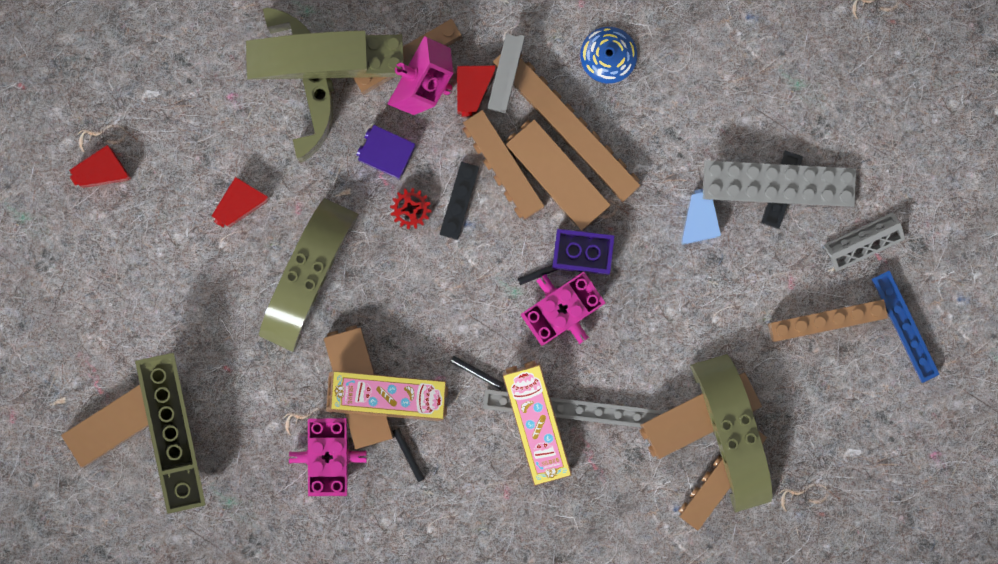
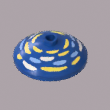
M602 27L591 32L584 40L580 52L581 64L585 72L595 81L605 84L617 83L627 78L635 68L637 48L633 39L625 31L616 27ZM611 50L613 55L607 56L606 51Z

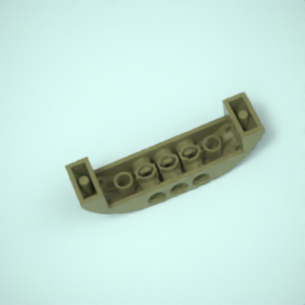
M272 8L263 9L266 25L271 34L291 29L292 35L310 33L305 25L288 13ZM320 78L318 81L303 79L315 134L292 139L299 162L306 161L320 149L331 129L333 120L331 92L334 91L331 78ZM321 93H325V94H326L323 99H321V100H318V99H317V97H318L319 94H321Z
M326 198L321 201L305 227L275 289L261 324L260 337L294 352L302 336L300 332L348 232L352 231L359 216L358 213Z
M728 354L691 364L695 383H700L732 493L729 496L734 513L772 502V484L765 452L748 396L733 361Z

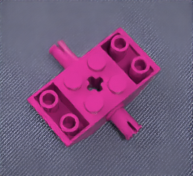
M424 36L409 65L398 63L397 66L401 67V69L395 67V73L401 75L402 78L392 94L388 105L416 115L435 107L442 93L449 95L451 92L446 89L452 91V85L448 83L453 75L451 48Z
M582 272L560 288L554 287L547 274L542 276L546 284H544L541 278L536 280L546 294L545 298L520 315L540 345H545L566 330L572 332L578 344L584 342L580 334L584 340L590 338L581 327L580 321L604 305L605 301L586 273ZM560 304L568 307L566 314L558 312Z
M347 418L308 419V450L305 452L289 451V457H297L289 458V464L306 463L308 465V496H347L349 463H367V458H359V456H367V451H349ZM327 452L333 455V459H330L329 463L323 458V455H326Z

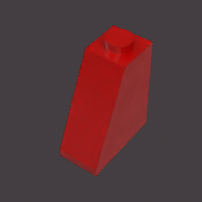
M457 66V112L461 114V117H472L473 114L478 113L495 74V66Z
M106 145L69 170L72 174L69 177L74 185H79L82 188L129 181L131 179L109 145Z
M235 177L211 216L215 218L214 223L222 228L225 225L231 227L267 203L270 198Z

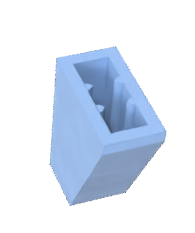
M703 189L695 190V194L690 197L681 240L682 245L721 236L713 200L703 199Z

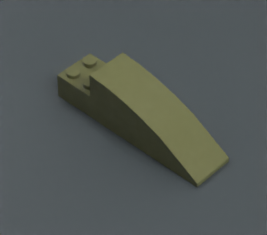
M340 31L286 35L246 41L247 80L402 77L395 73V67L401 69L397 64L403 63L402 34L366 35L365 31Z
M174 352L135 360L167 514L205 506Z

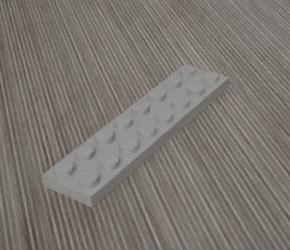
M705 160L703 199L854 207L856 168Z

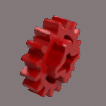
M414 188L409 193L404 189L403 195L399 192L397 193L398 199L392 198L395 205H390V208L394 209V212L390 214L391 216H396L394 219L395 223L401 222V228L407 225V230H410L411 226L418 229L417 224L420 223L424 226L423 220H429L426 214L431 213V210L427 209L431 203L425 202L428 198L427 195L421 197L422 191L419 190L416 194ZM411 197H416L421 202L416 203L412 201ZM404 199V205L398 209L399 203ZM409 204H411L412 207H416V209L413 210L414 213L410 214L409 211H406V209H408ZM423 210L422 216L417 220L418 212ZM405 215L409 217L411 222L403 220L400 216Z

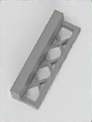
M506 34L488 104V109L502 113L507 112L525 40L523 35L517 37Z
M892 212L824 244V248L837 272L905 240L900 221ZM898 231V236L892 239L889 238L891 233ZM881 240L879 245L872 246L874 241ZM864 248L860 254H854L857 249ZM847 256L843 262L837 263L836 259Z

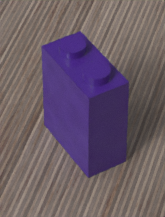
M373 125L372 129L368 128L364 138L367 140L364 146L360 145L357 151L358 161L401 180L416 148V144Z

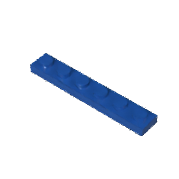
M887 271L872 278L871 280L880 299H884L886 311L920 382L924 383L940 375L891 272Z

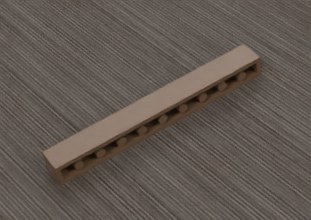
M501 54L493 61V65L498 68ZM521 54L513 86L623 203L641 186L639 178L634 173L629 174L627 172L625 163L621 159L616 160L612 156L614 152L607 145L603 146L599 142L601 138L594 131L590 132L586 128L588 124L581 117L577 118L573 114L575 112L568 103L565 105L560 100L562 97L555 89L551 91L547 86L549 84L542 75L538 77L534 72L536 70L530 62L525 63L521 59L523 56Z

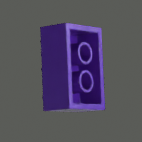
M557 229L552 269L610 275L614 235Z

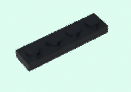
M785 150L780 164L801 165L803 156ZM767 203L760 223L780 229L787 204Z
M465 162L460 163L439 235L458 240L479 171L478 166Z

